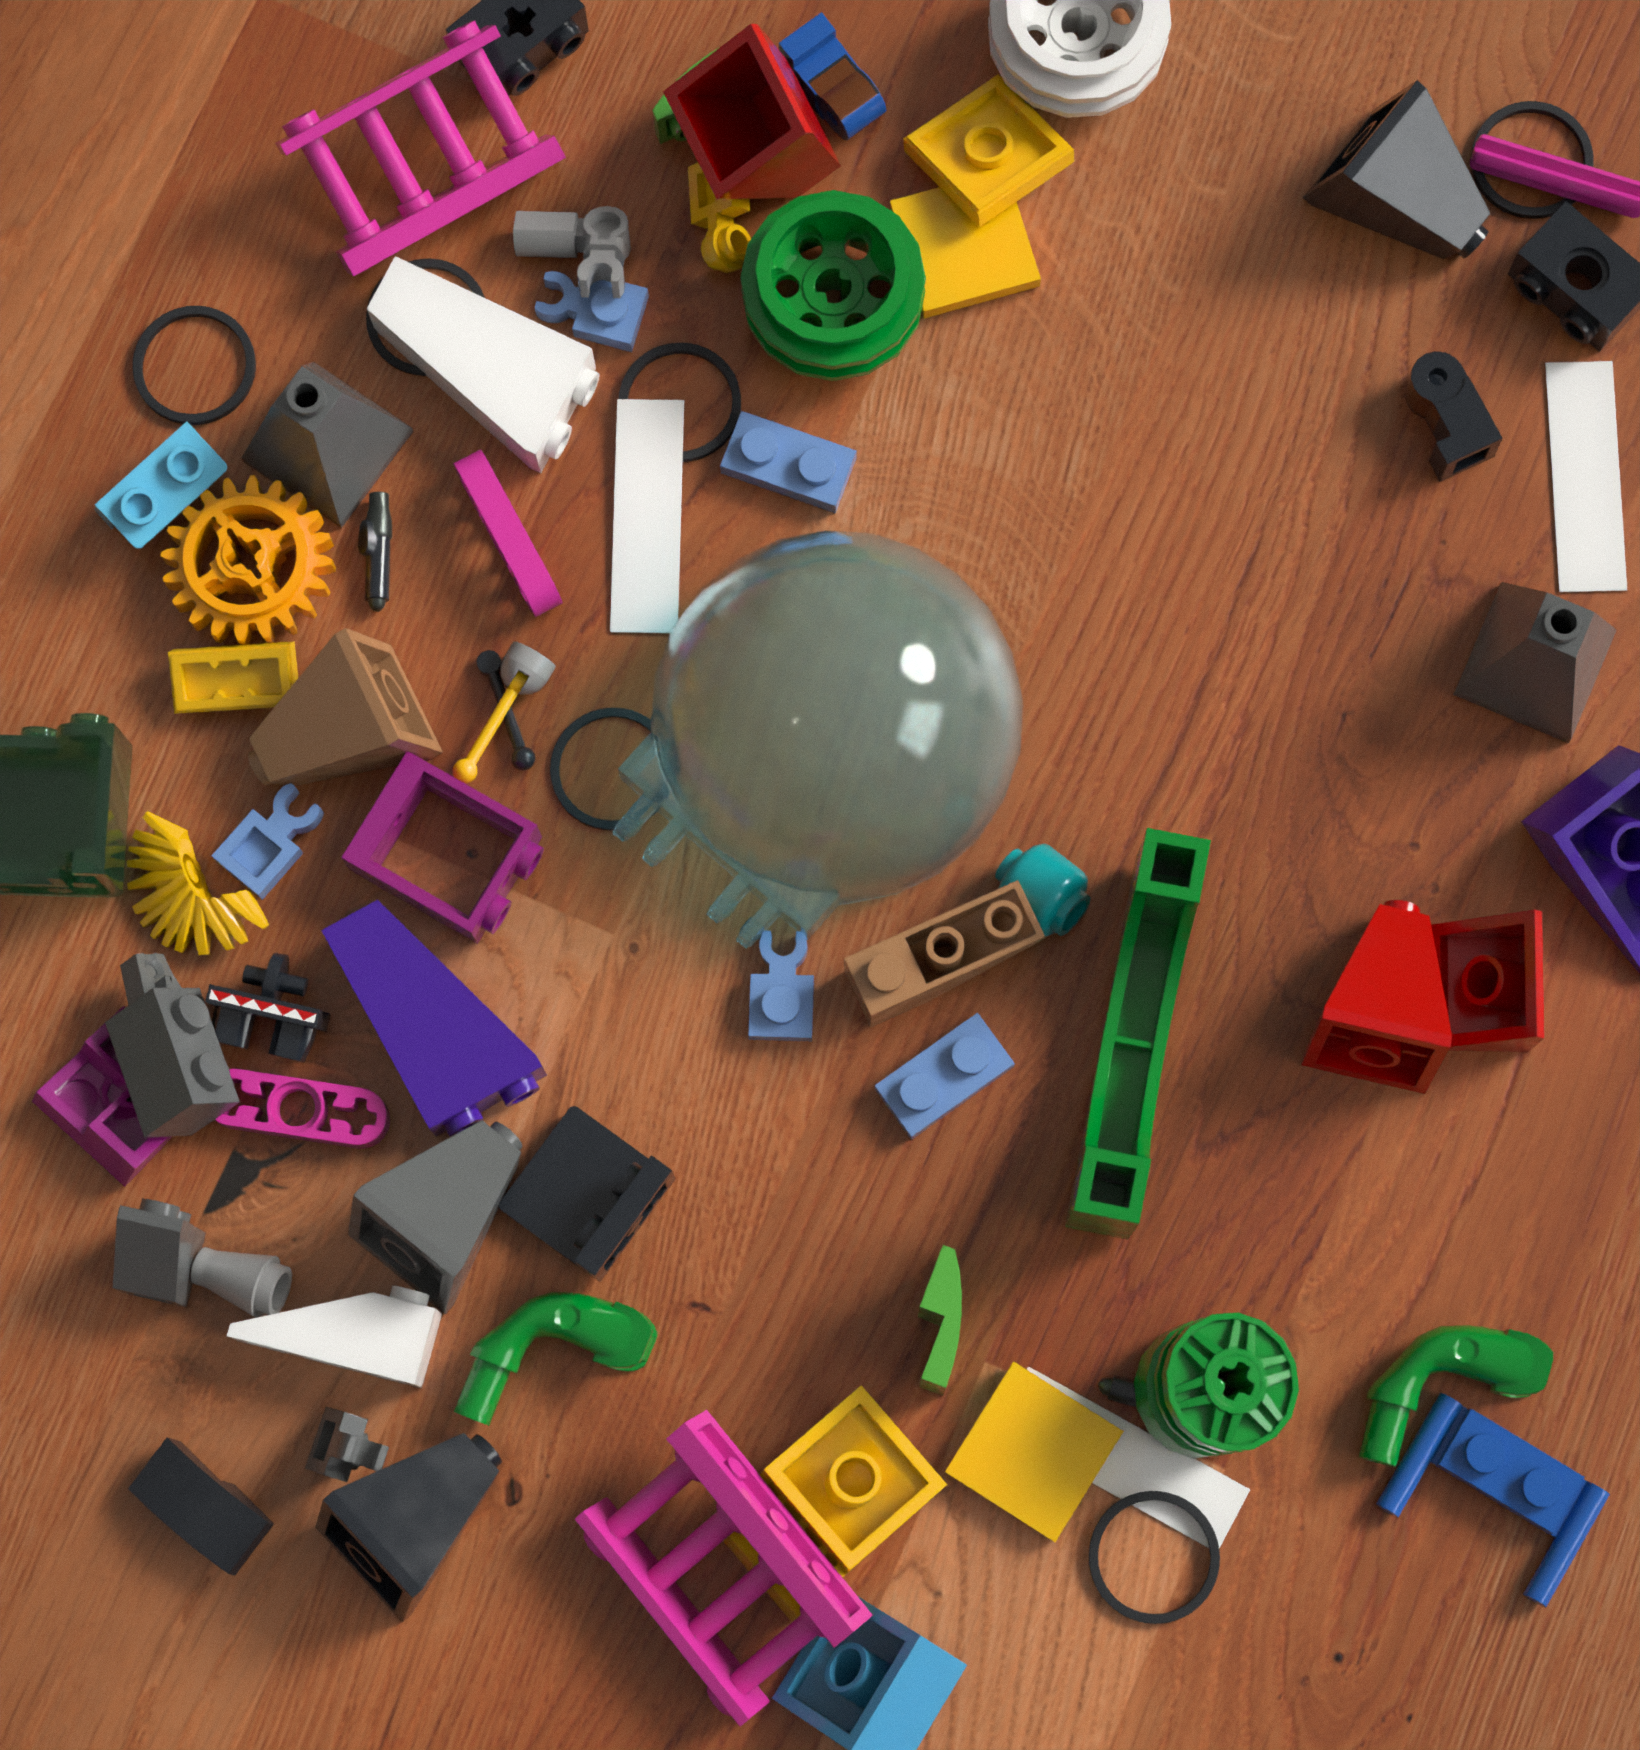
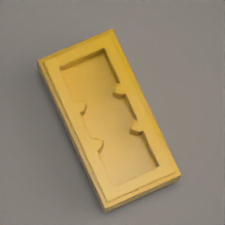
M295 641L173 649L168 652L174 714L272 708L277 705L298 679Z

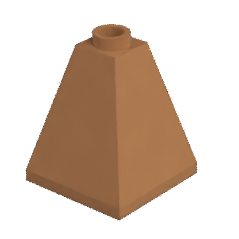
M344 628L334 634L249 737L254 750L248 753V760L253 772L264 785L274 783L285 786L292 783L294 786L398 766L406 752H410L423 760H428L442 754L443 751L392 646Z

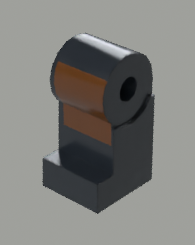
M1434 351L1426 353L1417 359L1405 387V399L1412 412L1426 420L1437 441L1429 463L1439 482H1442L1495 457L1503 438L1471 379L1454 356L1446 352Z

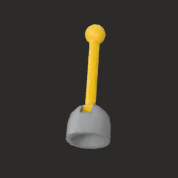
M513 641L501 663V677L507 686L505 693L466 758L458 760L453 766L454 778L465 784L472 782L476 778L478 771L476 764L517 695H529L540 691L556 668L554 663L522 643Z

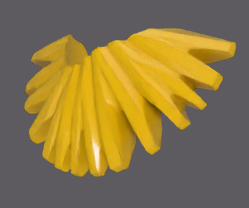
M145 812L142 818L153 829L155 834L135 829L132 838L146 847L129 846L128 851L140 856V859L127 860V867L140 868L151 872L127 883L128 890L156 888V891L132 906L135 915L147 913L140 921L142 927L145 928L157 922L150 934L153 939H157L165 933L161 944L169 948L175 942L174 950L184 953L194 935L198 955H210L212 931L226 951L235 949L233 937L241 945L248 942L245 927L240 916L261 929H266L269 926L252 891L242 890L236 893L222 894L220 898L212 897L208 891L205 876L196 860L193 846L188 836V830L151 812Z

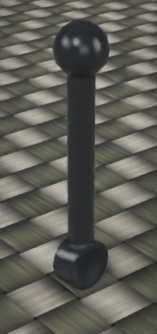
M486 650L478 656L476 661L477 667L481 674L488 677L498 704L506 691L500 676L502 660L495 651ZM510 707L503 721L514 749L511 761L518 770H529L535 763V753L532 749L525 746L513 709Z

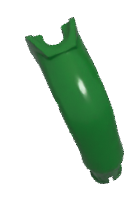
M557 1291L530 1298L496 1328L475 1343L470 1352V1355L475 1357L454 1412L489 1426L510 1372H518L526 1349L535 1338H559L594 1353L593 1362L615 1370L636 1371L643 1368L647 1363L656 1343L658 1332L647 1316L617 1301L613 1303L590 1295Z
M1451 1325L1439 1326L1417 1336L1389 1368L1370 1386L1367 1392L1366 1399L1372 1401L1359 1458L1386 1466H1397L1410 1411L1417 1412L1422 1387L1430 1374L1452 1372L1490 1384V1392L1512 1398L1528 1397L1539 1393L1545 1388L1553 1363V1351L1541 1339L1512 1329L1502 1331L1482 1326Z

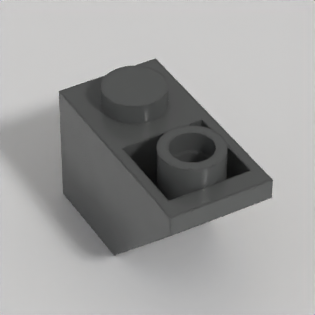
M144 1198L141 1200L139 1209L120 1205L116 1220L113 1288L125 1294L187 1308L193 1286L191 1282L192 1265L198 1252L203 1247L206 1235L204 1231L190 1224L192 1214L180 1211L178 1206Z

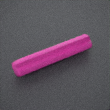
M1486 134L1480 135L1475 142L1470 157V167L1474 170L1631 218H1638L1640 216V181Z

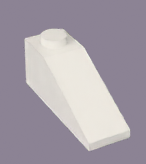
M392 1286L390 1296L372 1292L230 1323L227 1337L239 1342L422 1388L442 1313L435 1308L427 1306L430 1295L404 1287Z

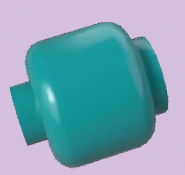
M1047 844L1032 846L1025 852H1022L1020 849L1013 850L1001 862L995 874V878L1000 881L998 889L1019 880L1045 937L1057 933L1059 936L1068 933L1083 917L1091 901V897L1086 894L1088 888L1087 875Z

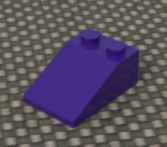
M1618 745L1521 822L1555 873L1640 974V753Z

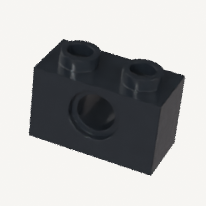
M1567 201L1517 253L1508 272V275L1514 279L1516 289L1525 299L1533 304H1543L1560 318L1562 328L1571 338L1581 344L1589 343L1599 352L1640 309V263ZM1580 273L1591 282L1592 289L1580 290L1573 287L1567 281L1565 274Z

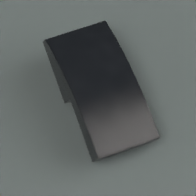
M166 1437L128 1488L177 1535L230 1575L235 1576L274 1525L235 1484L221 1481L181 1441Z

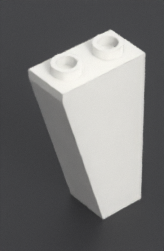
M396 256L367 307L373 327L409 361L420 368L428 378L529 468L541 473L549 457L558 459L561 456L572 431V426L567 424L577 404L583 407L588 404L599 381L600 374L595 372L596 365L592 348Z

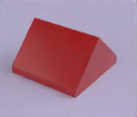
M1534 909L1431 924L1452 1032L1449 1051L1529 1052L1544 1039L1542 911Z

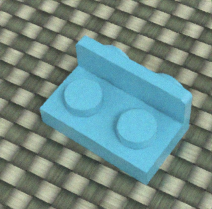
M186 421L95 504V512L111 529L115 527L135 549H141L226 472L227 464Z

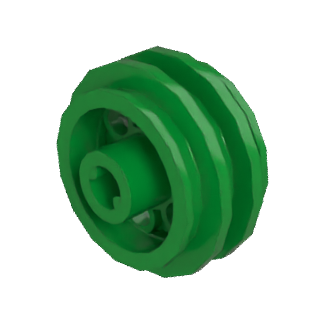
M830 190L798 196L769 214L747 245L740 280L748 327L767 355L797 375L838 381L869 375L900 354L919 326L925 297L926 276L919 243L899 215L868 196ZM817 246L822 248L821 255L813 260H807L800 255L804 251ZM847 246L865 252L867 255L860 260H853L846 255L845 249ZM788 279L797 283L799 290L796 295L789 298L780 295L776 290V286L782 280ZM875 280H884L890 285L891 289L883 298H876L868 292L870 283ZM830 290L840 291V298L843 301L829 303L827 302L825 292ZM806 318L809 323H806L802 320Z

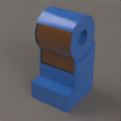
M822 12L778 43L779 51L788 60L810 106L822 120H826L843 140H849L886 113V105L879 90L838 41L835 28Z

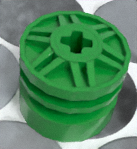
M1239 1312L1212 1314L1199 1318L1196 1321L1178 1325L1157 1336L1141 1356L1134 1380L1136 1407L1148 1432L1168 1450L1191 1458L1217 1457L1253 1450L1277 1437L1292 1417L1299 1393L1296 1362L1284 1339L1264 1321ZM1225 1371L1229 1373L1226 1383L1234 1389L1233 1394L1227 1396L1222 1394L1225 1389V1383L1217 1378L1218 1373Z

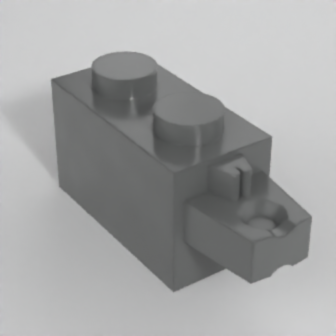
M138 953L120 965L128 1006L106 1021L105 1024L144 1138L192 1136L240 1103L200 988H181L164 954Z

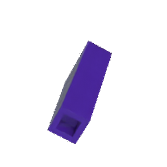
M378 900L321 930L428 1128L436 1137L446 1131L449 1137H452L479 1121H483L481 1112L503 1100L506 1107H510L526 1100L540 1089L537 1081L546 1077L547 1074L537 1056Z

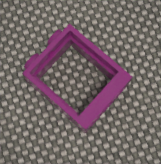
M406 752L341 858L350 871L478 944L485 931L494 934L499 929L511 907L512 902L506 899L508 893L518 877L527 880L531 876L542 857L544 848L538 845L542 836L537 824L416 755ZM427 790L514 839V842L469 916L381 866Z

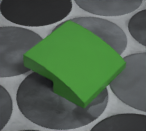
M945 1245L941 1248L918 1312V1318L941 1326L919 1387L942 1396L946 1390L954 1365L962 1317V1290L956 1251Z

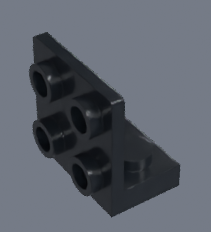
M572 1106L502 1198L499 1208L598 1282H601L676 1178L673 1171L651 1155L647 1158L576 1106Z

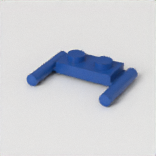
M1439 1393L1376 1505L1385 1512L1399 1518L1430 1462L1438 1468L1554 1537L1552 1544L1523 1593L1531 1601L1546 1608L1610 1494L1599 1486L1586 1481L1585 1477L1475 1410L1467 1409L1450 1396Z

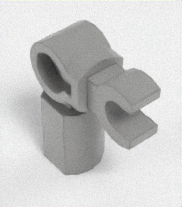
M611 206L598 207L586 214L585 218H578L576 212L516 211L513 241L517 257L577 258L578 252L584 253V260L580 263L577 270L578 287L581 297L589 298L591 285L596 281L606 280L611 282L613 298H621L625 290L624 260L631 251L628 219L622 210Z

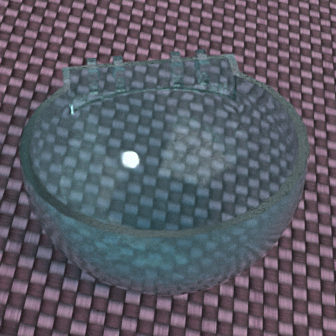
M822 530L777 539L735 559L698 591L670 631L654 676L651 733L618 768L621 780L641 797L623 815L612 833L622 842L628 841L629 838L634 837L640 831L644 823L658 810L670 822L647 845L642 857L651 867L657 866L686 835L734 877L732 882L709 907L706 915L716 923L721 922L733 913L738 903L749 891L764 903L755 915L750 917L740 928L736 941L746 949L751 947L760 938L762 932L767 930L779 916L796 931H802L808 940L838 905L895 895L941 873L977 842L1005 800L1021 753L1023 697L1013 652L992 611L952 569L917 547L874 533Z

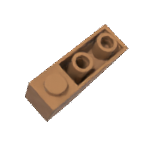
M1019 880L844 958V972L871 1028L931 1001L1045 939V935Z

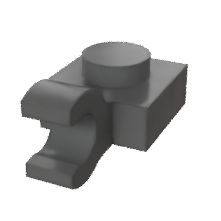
M325 1407L305 1469L348 1482L351 1470L355 1471L359 1466L375 1471L381 1470L389 1447L368 1440V1434L364 1433L368 1419Z

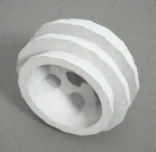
M990 0L988 30L990 56L1005 84L1032 107L1066 118L1102 116L1134 101L1157 76L1171 30L1169 0H1057L1054 4L1048 6L1041 5L1037 0ZM1118 8H1123L1131 22L1124 25L1118 24L1113 21L1111 13ZM1031 30L1042 32L1046 37L1045 43L1039 46L1028 32ZM1075 32H1077V35L1081 41L1077 40V36L1074 34ZM1107 49L1117 51L1113 55L1104 58Z

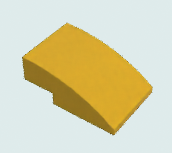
M862 1385L769 1464L760 1474L762 1479L842 1578L947 1485ZM734 1531L723 1541L748 1571L759 1563L758 1552L742 1533ZM774 1584L766 1591L791 1622L801 1615L799 1603L784 1585Z

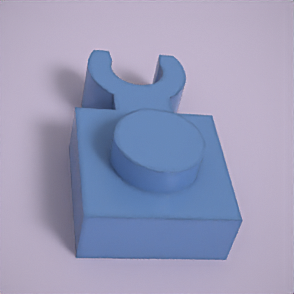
M556 271L545 272L543 278L545 287L560 291L563 294V298L556 304L536 301L534 308L539 319L547 323H561L568 318L574 319L572 327L574 337L629 352L633 351L649 298L648 288L625 282V290L621 298H613L611 282L599 280L591 285L589 298L581 297L579 287H575L571 279L565 274Z
M292 783L283 786L277 792L273 801L274 812L267 820L252 809L212 854L213 859L261 900L265 898L302 856V850L291 840L296 834H304L314 830L320 824L324 812L317 804H313L303 816L293 817L289 815V805L299 795V791Z
M764 930L761 934L759 941L760 953L765 964L769 966V974H751L749 1040L812 1042L814 975H796V968L804 962L808 951L807 939L803 931H796L795 949L786 956L777 955L772 950L771 931Z

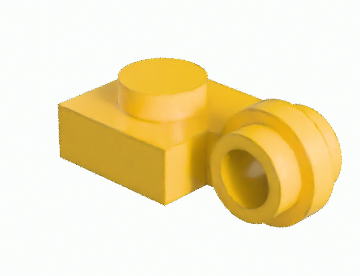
M695 163L688 167L691 224L708 229L701 243V253L706 264L714 270L730 273L743 267L747 245L751 240L750 235L742 226L734 224L735 217L750 211V199L717 200L699 163Z

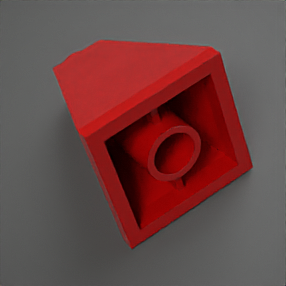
M1389 900L1383 905L1379 904L1326 1002L1304 1051L1301 1065L1426 1094L1450 1049L1452 1040L1430 916L1422 914L1417 905L1404 900Z

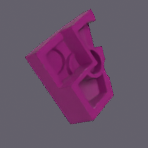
M123 1006L122 1008H120L114 1015H116V1014L119 1013L121 1010H123V1009L125 1008V1006ZM105 1023L84 1042L80 1052L35 1093L32 1100L41 1111L124 1187L153 1159L172 1137L144 1138Z

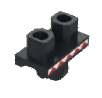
M277 952L273 953L267 969L248 964L245 966L242 982L262 987L261 996L209 984L205 1003L215 1006L212 1024L219 1043L248 1049L255 1017L276 1020L268 1054L300 1062L306 1061L314 1043L317 1030L327 1032L331 1014L322 1012L323 1010L281 1001L284 992L304 997L308 987V978L288 974L289 956Z

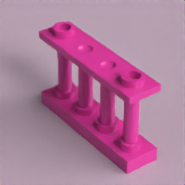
M475 20L466 23L442 37L447 45V48L321 118L318 117L315 109H312L282 126L287 137L275 143L279 152L287 156L299 148L302 149L347 230L343 237L348 245L335 252L348 274L355 276L566 158L555 136L545 134L538 138L534 130L527 132L484 52L483 46L501 37L496 25H487L479 29ZM459 59L462 60L506 142L502 146L506 156L486 168L481 159L474 161L429 78L432 74ZM407 88L453 171V174L449 176L453 186L432 197L428 189L421 190L376 108L378 104ZM353 118L356 120L401 202L396 206L400 216L380 227L375 218L371 220L367 218L322 137L324 134Z
M705 1410L683 1423L666 1438L675 1449L676 1460L619 1510L606 1497L584 1510L575 1520L584 1530V1539L590 1550L597 1557L611 1564L705 1682L708 1696L715 1707L723 1714L732 1716L741 1727L770 1702L759 1688V1684L816 1636L826 1637L835 1648L873 1615L712 1415ZM692 1480L701 1482L717 1501V1512L658 1561L634 1530ZM734 1531L742 1533L758 1552L759 1563L700 1613L676 1584V1581ZM774 1584L784 1585L799 1603L801 1615L741 1665L717 1633Z

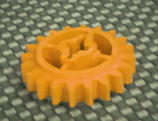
M250 475L246 483V489L242 493H238L230 478H225L223 481L224 495L222 498L216 499L206 489L200 495L204 503V508L201 511H197L191 506L182 511L189 523L188 527L168 526L167 533L180 547L161 551V557L166 565L178 568L162 577L163 582L169 590L180 591L172 600L179 613L193 609L189 622L196 631L202 630L212 622L211 635L220 644L227 638L232 629H234L236 639L240 645L249 644L252 632L256 630L260 632L266 643H274V627L278 624H281L288 633L294 636L298 633L293 619V615L296 612H300L304 616L313 619L317 616L314 607L308 599L309 596L329 597L331 593L327 584L317 577L318 575L336 572L333 560L327 556L319 555L334 547L329 533H316L325 522L318 510L304 514L308 503L301 492L294 494L285 502L286 490L279 480L272 483L267 493L263 494L261 485L255 475ZM249 519L266 520L280 527L274 531H271L268 527L262 530L249 529L242 526L239 521ZM218 535L219 549L215 559L210 563L212 569L202 575L204 553L212 539ZM237 545H241L246 554L250 553L257 561L256 567L262 576L260 579H257L251 569L247 570L241 563L240 559L242 557L236 549ZM296 548L294 570L287 583L280 589L278 574L282 567L281 564L287 560L285 554ZM225 591L229 595L237 592L238 594L252 595L260 602L238 605L222 601L216 597Z

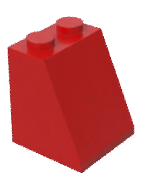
M749 24L663 91L717 200L797 198L841 167L788 60L758 24Z

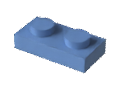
M741 411L722 459L720 470L721 474L836 513L855 464L857 450Z
M976 1013L875 1085L874 1089L912 1140L1014 1068L1015 1063L981 1016Z

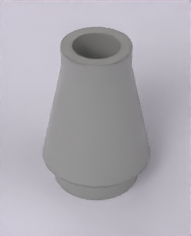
M203 1247L193 1262L191 1282L207 1288L243 1311L258 1318L263 1314L271 1315L281 1311L290 1292L292 1270L290 1267L280 1264V1259L277 1256L217 1251Z

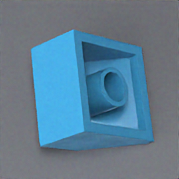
M859 1597L873 1616L835 1648L826 1637L816 1636L802 1648L772 1699L847 1750H917L967 1665Z

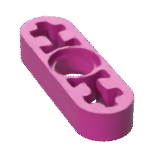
M480 449L453 463L463 487L533 616L537 617L562 604V599L482 450Z
M229 1069L233 1084L242 1083V1091L248 1096L266 1099L264 1087H274L267 1100L268 1122H259L263 1114L260 1108L246 1105L239 1106L234 1116H229L228 1110L215 1119L222 1126L229 1129L357 1149L370 1148L378 1144L386 1136L390 1126V1113L386 1104L377 1094L368 1089L242 1069ZM296 1091L310 1094L315 1102V1112L310 1121L301 1126L285 1124L280 1115V1106L284 1098ZM328 1095L337 1096L332 1106L336 1110L345 1112H356L359 1102H367V1110L372 1115L377 1116L375 1125H364L361 1135H353V1127L348 1122L330 1119L331 1131H321L328 1116L326 1097Z

